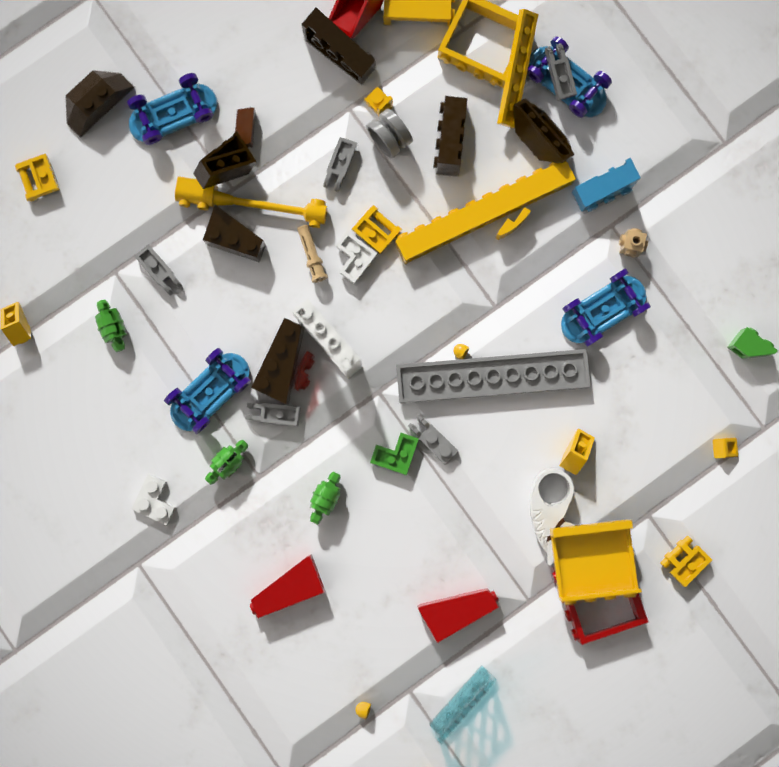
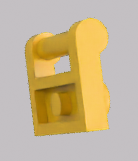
M46 154L15 165L16 171L19 172L23 182L27 201H35L39 197L59 190ZM28 168L31 169L33 178L37 186V190L33 191L28 173L26 171L28 170Z
M373 205L355 224L352 231L381 255L401 233L402 228L395 226ZM374 217L375 219H377L388 230H390L391 233L387 235L383 230H381L377 225H375L370 220V218Z

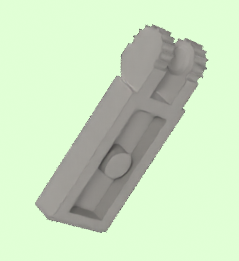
M561 43L556 44V52L559 58L556 61L551 47L545 48V55L557 101L577 95L568 57H566Z
M339 137L327 168L323 187L328 188L332 175H335L338 179L335 183L334 191L339 192L355 153L357 142Z
M149 244L134 256L159 286L161 285L170 296L173 294L172 289L164 283L168 278H171L176 287L180 288L183 286L173 275L172 270Z
M247 403L249 409H261L260 416L248 414L245 418L247 420L299 426L301 407L269 403Z
M418 415L416 417L417 420L427 429L421 433L414 424L410 423L408 427L439 460L446 464L458 450L432 424L430 425L421 415Z

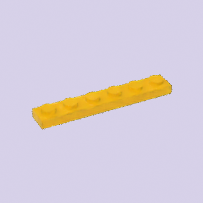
M519 9L497 124L509 128H515L513 105L522 100L539 15L527 9Z

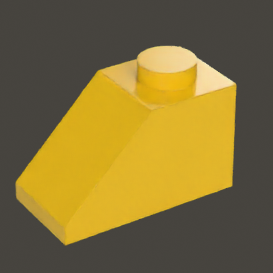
M19 302L1 309V330L13 346L23 344L31 339V329Z
M578 428L565 450L559 466L577 475L588 460L595 437Z

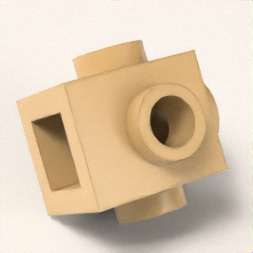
M628 229L620 237L619 253H623L628 257H638L647 249V234L642 233L640 229Z

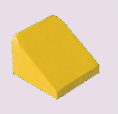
M737 438L713 439L714 458L738 457Z

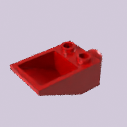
M336 0L329 19L347 36L354 39L381 8L384 0Z

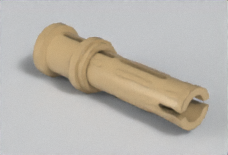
M309 225L298 227L297 230L308 260L306 265L312 275V283L326 280L328 276L324 273L322 259L318 257Z

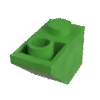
M748 327L741 329L727 347L742 359L770 356L778 352L772 342L762 339L758 336L759 333L755 329Z

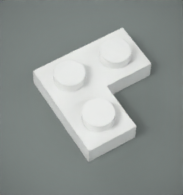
M348 231L336 244L339 250L350 257L339 273L355 284L375 259L377 252Z
M148 474L132 506V510L164 525H168L176 507L159 500L167 482Z

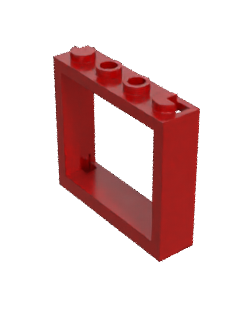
M553 567V570H554V572L552 573V575H553V580H554L555 584H557V582H556V574H555V567ZM636 593V597L628 598L635 619L584 635L574 604L566 605L567 610L564 612L567 621L572 623L573 629H571L574 640H578L583 645L648 623L639 593Z

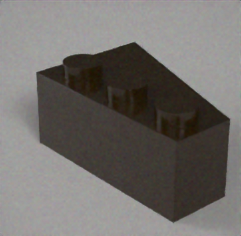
M236 131L232 137L225 140L217 149L212 150L202 158L193 174L201 187L205 189L249 175L257 161Z
M215 204L203 237L205 244L260 262L266 246L263 239Z

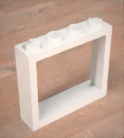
M308 299L293 311L298 323L305 327L304 330L348 379L363 367L360 357Z

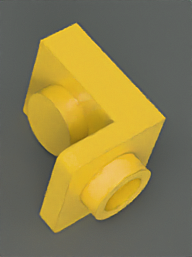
M378 86L364 99V102L378 115L388 108L390 110L393 108V97L391 95L388 97Z

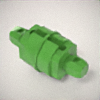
M106 299L97 302L99 313L95 316L98 331L105 343L112 342L111 345L116 352L125 349V343L122 338L127 335L124 321L117 308L109 309L108 301Z
M244 440L236 443L235 448L229 445L227 448L223 447L219 453H216L217 455L211 460L212 463L210 465L213 471L209 472L205 477V480L210 485L219 480V476L223 479L227 476L230 477L243 464L241 461L244 458L240 454L241 452L244 453L248 448V444ZM235 452L236 455L228 462L227 460ZM226 462L227 464L218 472L217 470Z
M336 472L330 473L329 481H321L317 485L315 492L313 491L310 508L314 509L315 512H312L310 522L318 525L323 519L322 514L329 515L330 512H333L340 497L339 492L341 488L336 486V484H339L340 474Z

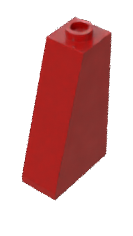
M312 554L308 555L251 599L250 609L253 615L256 614L257 618H260L325 592Z
M488 588L422 603L417 607L436 642L439 643L499 608L496 603L499 599L494 591L490 592Z

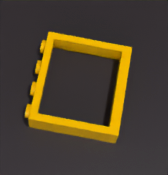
M462 0L438 49L437 58L443 60L445 64L450 63L456 66L462 72L472 73L477 79H485L493 86L498 85L504 88L508 65L502 74L448 49L447 46L466 8L512 30L516 29L518 15L487 0Z

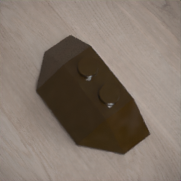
M92 70L65 95L67 125L81 138L135 87L121 73Z
M526 98L513 105L515 133L539 161L564 163L575 155L568 138L541 108L530 103Z

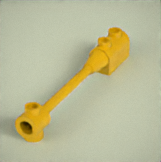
M179 176L177 178L175 201H178L181 207L190 208V204H197L198 209L208 211L209 206L214 207L215 204L217 206L240 205L303 215L305 221L309 222V226L312 228H320V224L325 225L326 201L321 199H311V203L301 208L238 198L218 191L217 185L203 189L197 179Z

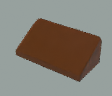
M253 107L237 109L235 132L239 133L248 148H253L256 111Z

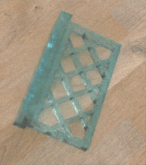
M481 665L429 723L435 730L436 740L440 744L445 741L496 683L497 679L484 666Z

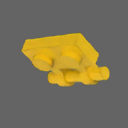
M689 536L679 540L676 543L677 546L670 553L668 552L660 562L664 568H667L670 564L674 566L669 573L683 587H686L712 561L699 546L696 545L691 550L689 545L693 540ZM684 551L687 555L679 562L676 558Z

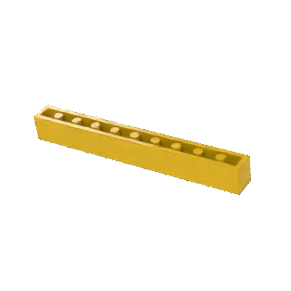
M552 162L549 164L550 167L544 170L539 168L532 173L533 175L527 178L522 176L512 185H503L499 188L498 192L486 193L479 201L472 200L466 203L465 207L460 210L455 208L448 212L449 215L443 218L438 216L431 220L432 223L426 226L422 224L409 234L407 232L400 234L397 237L398 239L395 240V245L404 263L407 264L572 185L576 178L568 162Z

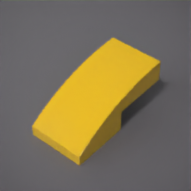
M524 207L515 222L507 218L495 238L500 240L510 235L520 227L531 211Z

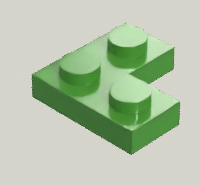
M400 433L395 451L376 444L370 463L407 475L419 438Z

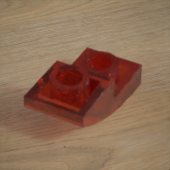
M309 351L303 356L297 370L295 389L298 392L301 389L305 390L311 382L308 380L310 376L305 371L312 368L315 363L313 360L315 356Z

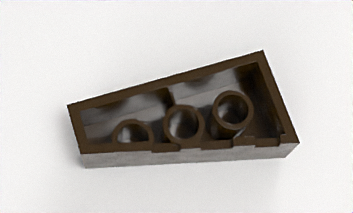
M315 7L301 24L304 40L361 85L375 70V58L370 53L365 52L318 8Z
M445 96V101L440 103L439 113L443 114V118L438 121L437 131L441 132L440 138H436L435 150H439L438 157L434 156L433 168H437L436 174L459 176L468 98Z
M287 318L283 319L251 388L284 404H289L305 327Z

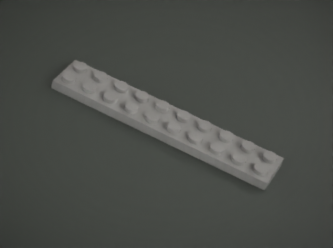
M587 349L396 365L399 403L591 387Z

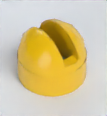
M457 344L453 349L454 355L458 359H464L469 351V347L464 344Z
M367 702L359 703L355 709L356 714L360 718L367 719L371 704Z

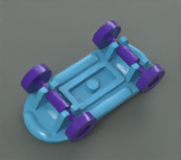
M555 36L550 42L555 61L559 60L556 44L561 43L565 53L569 49L568 44L561 37ZM548 46L535 49L530 55L527 76L535 83L542 84L556 96L545 55V48ZM568 58L577 95L562 99V101L569 106L573 114L580 118L599 115L606 106L607 95L605 89L612 84L611 78L603 71H597L593 78Z
M188 73L179 79L181 89L147 103L144 95H135L127 101L129 108L134 110L129 119L130 132L138 141L150 145L157 143L162 137L194 123L206 122L214 116L213 113L217 108L215 93L208 86L196 84L198 78L195 73Z
M626 268L610 278V284L586 299L580 301L577 298L562 308L565 312L561 321L563 334L572 342L585 343L587 347L604 337L602 333L630 315L633 314L636 317L651 307L649 302L645 303L646 290L643 284L634 277L626 276L629 273Z
M220 348L215 349L205 360L209 366L183 391L176 388L166 396L164 402L167 405H171L170 415L177 427L185 431H193L195 434L200 433L210 423L209 419L235 393H241L251 383L248 363L240 355L234 353L223 354Z

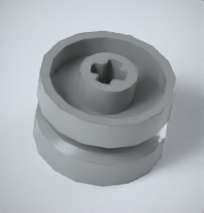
M389 108L379 114V120L373 119L366 125L372 140L390 159L400 153V147L406 148L413 142L408 128Z

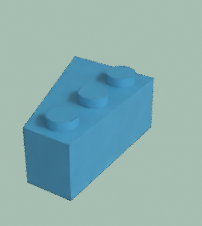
M631 157L625 160L624 165L618 168L612 167L608 169L609 172L595 176L574 188L572 194L581 212L588 210V212L593 211L602 202L608 204L616 199L615 196L620 194L625 196L632 192V188L641 177Z

